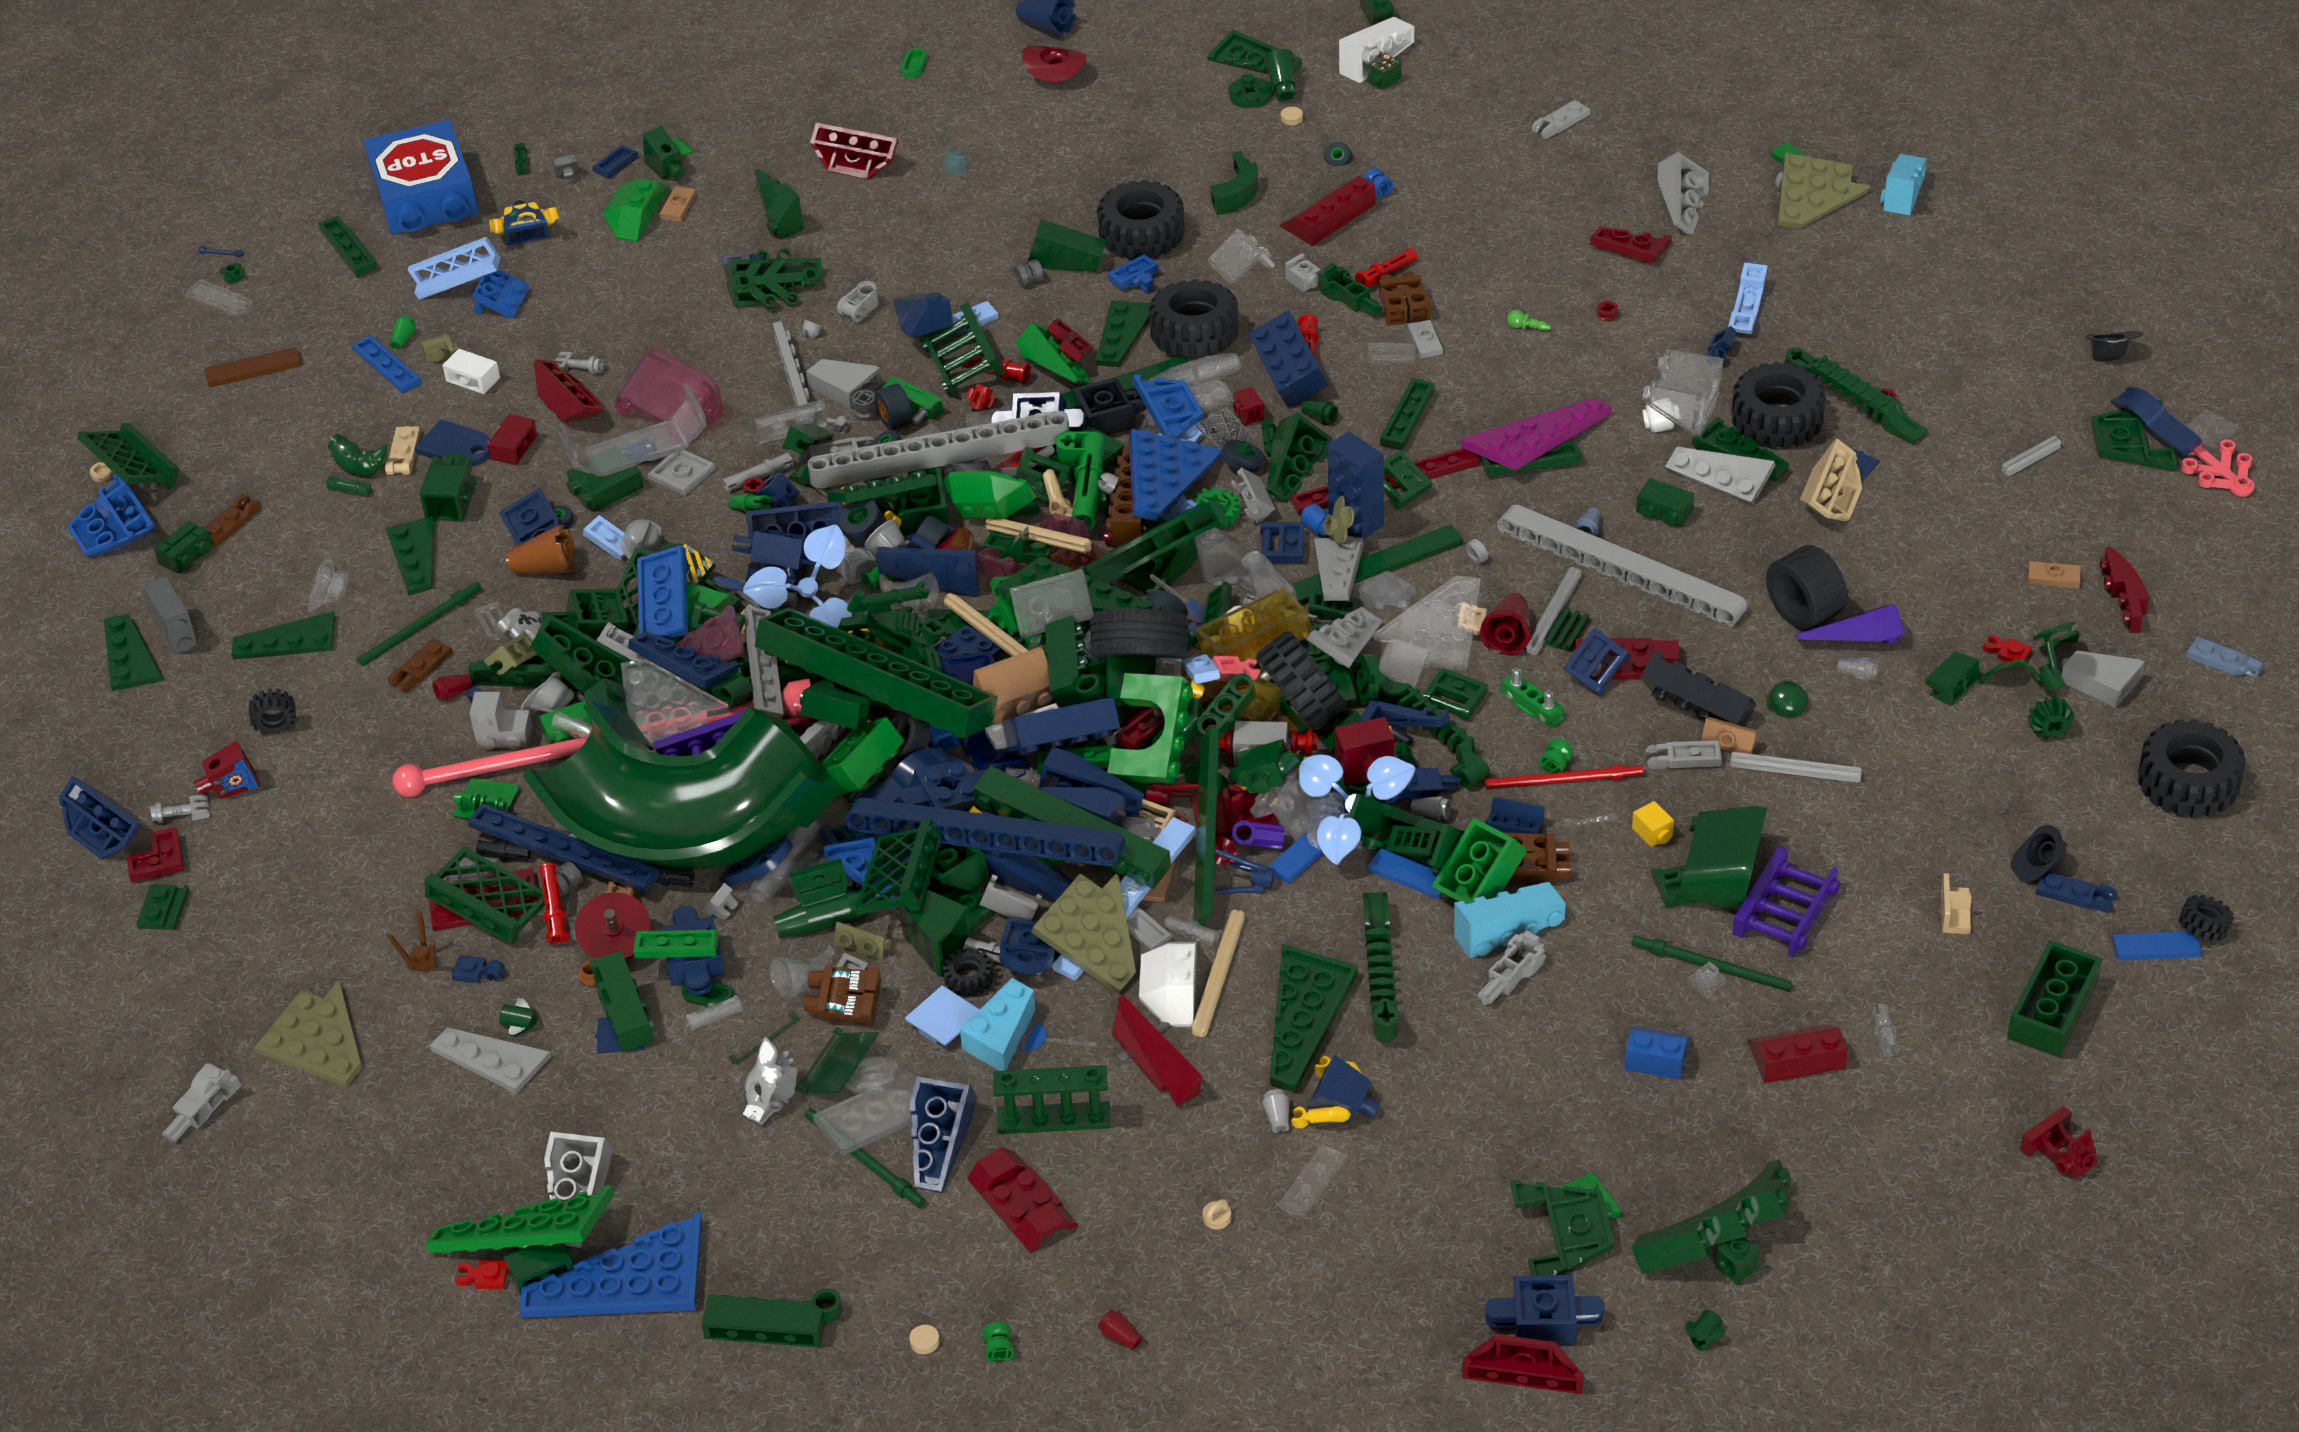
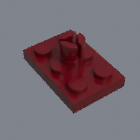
M1230 785L1228 790L1224 788L1222 793L1217 794L1215 838H1217L1218 834L1227 837L1231 836L1233 826L1240 821L1277 825L1269 790L1264 794L1257 792L1252 794L1248 790H1243L1240 786ZM1198 796L1191 797V806L1195 819L1196 829L1198 817ZM1245 826L1237 828L1236 835L1250 834L1249 829Z

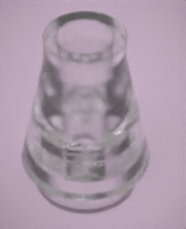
M1871 657L1840 658L1837 666L1838 673L1867 682V680L1874 681L1878 670L1877 661L1872 660Z

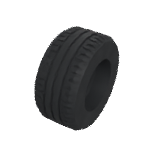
M1110 609L1097 611L1090 621V652L1096 659L1109 656L1157 661L1160 663L1180 661L1188 654L1189 630L1187 628L1189 621L1185 614L1169 610Z

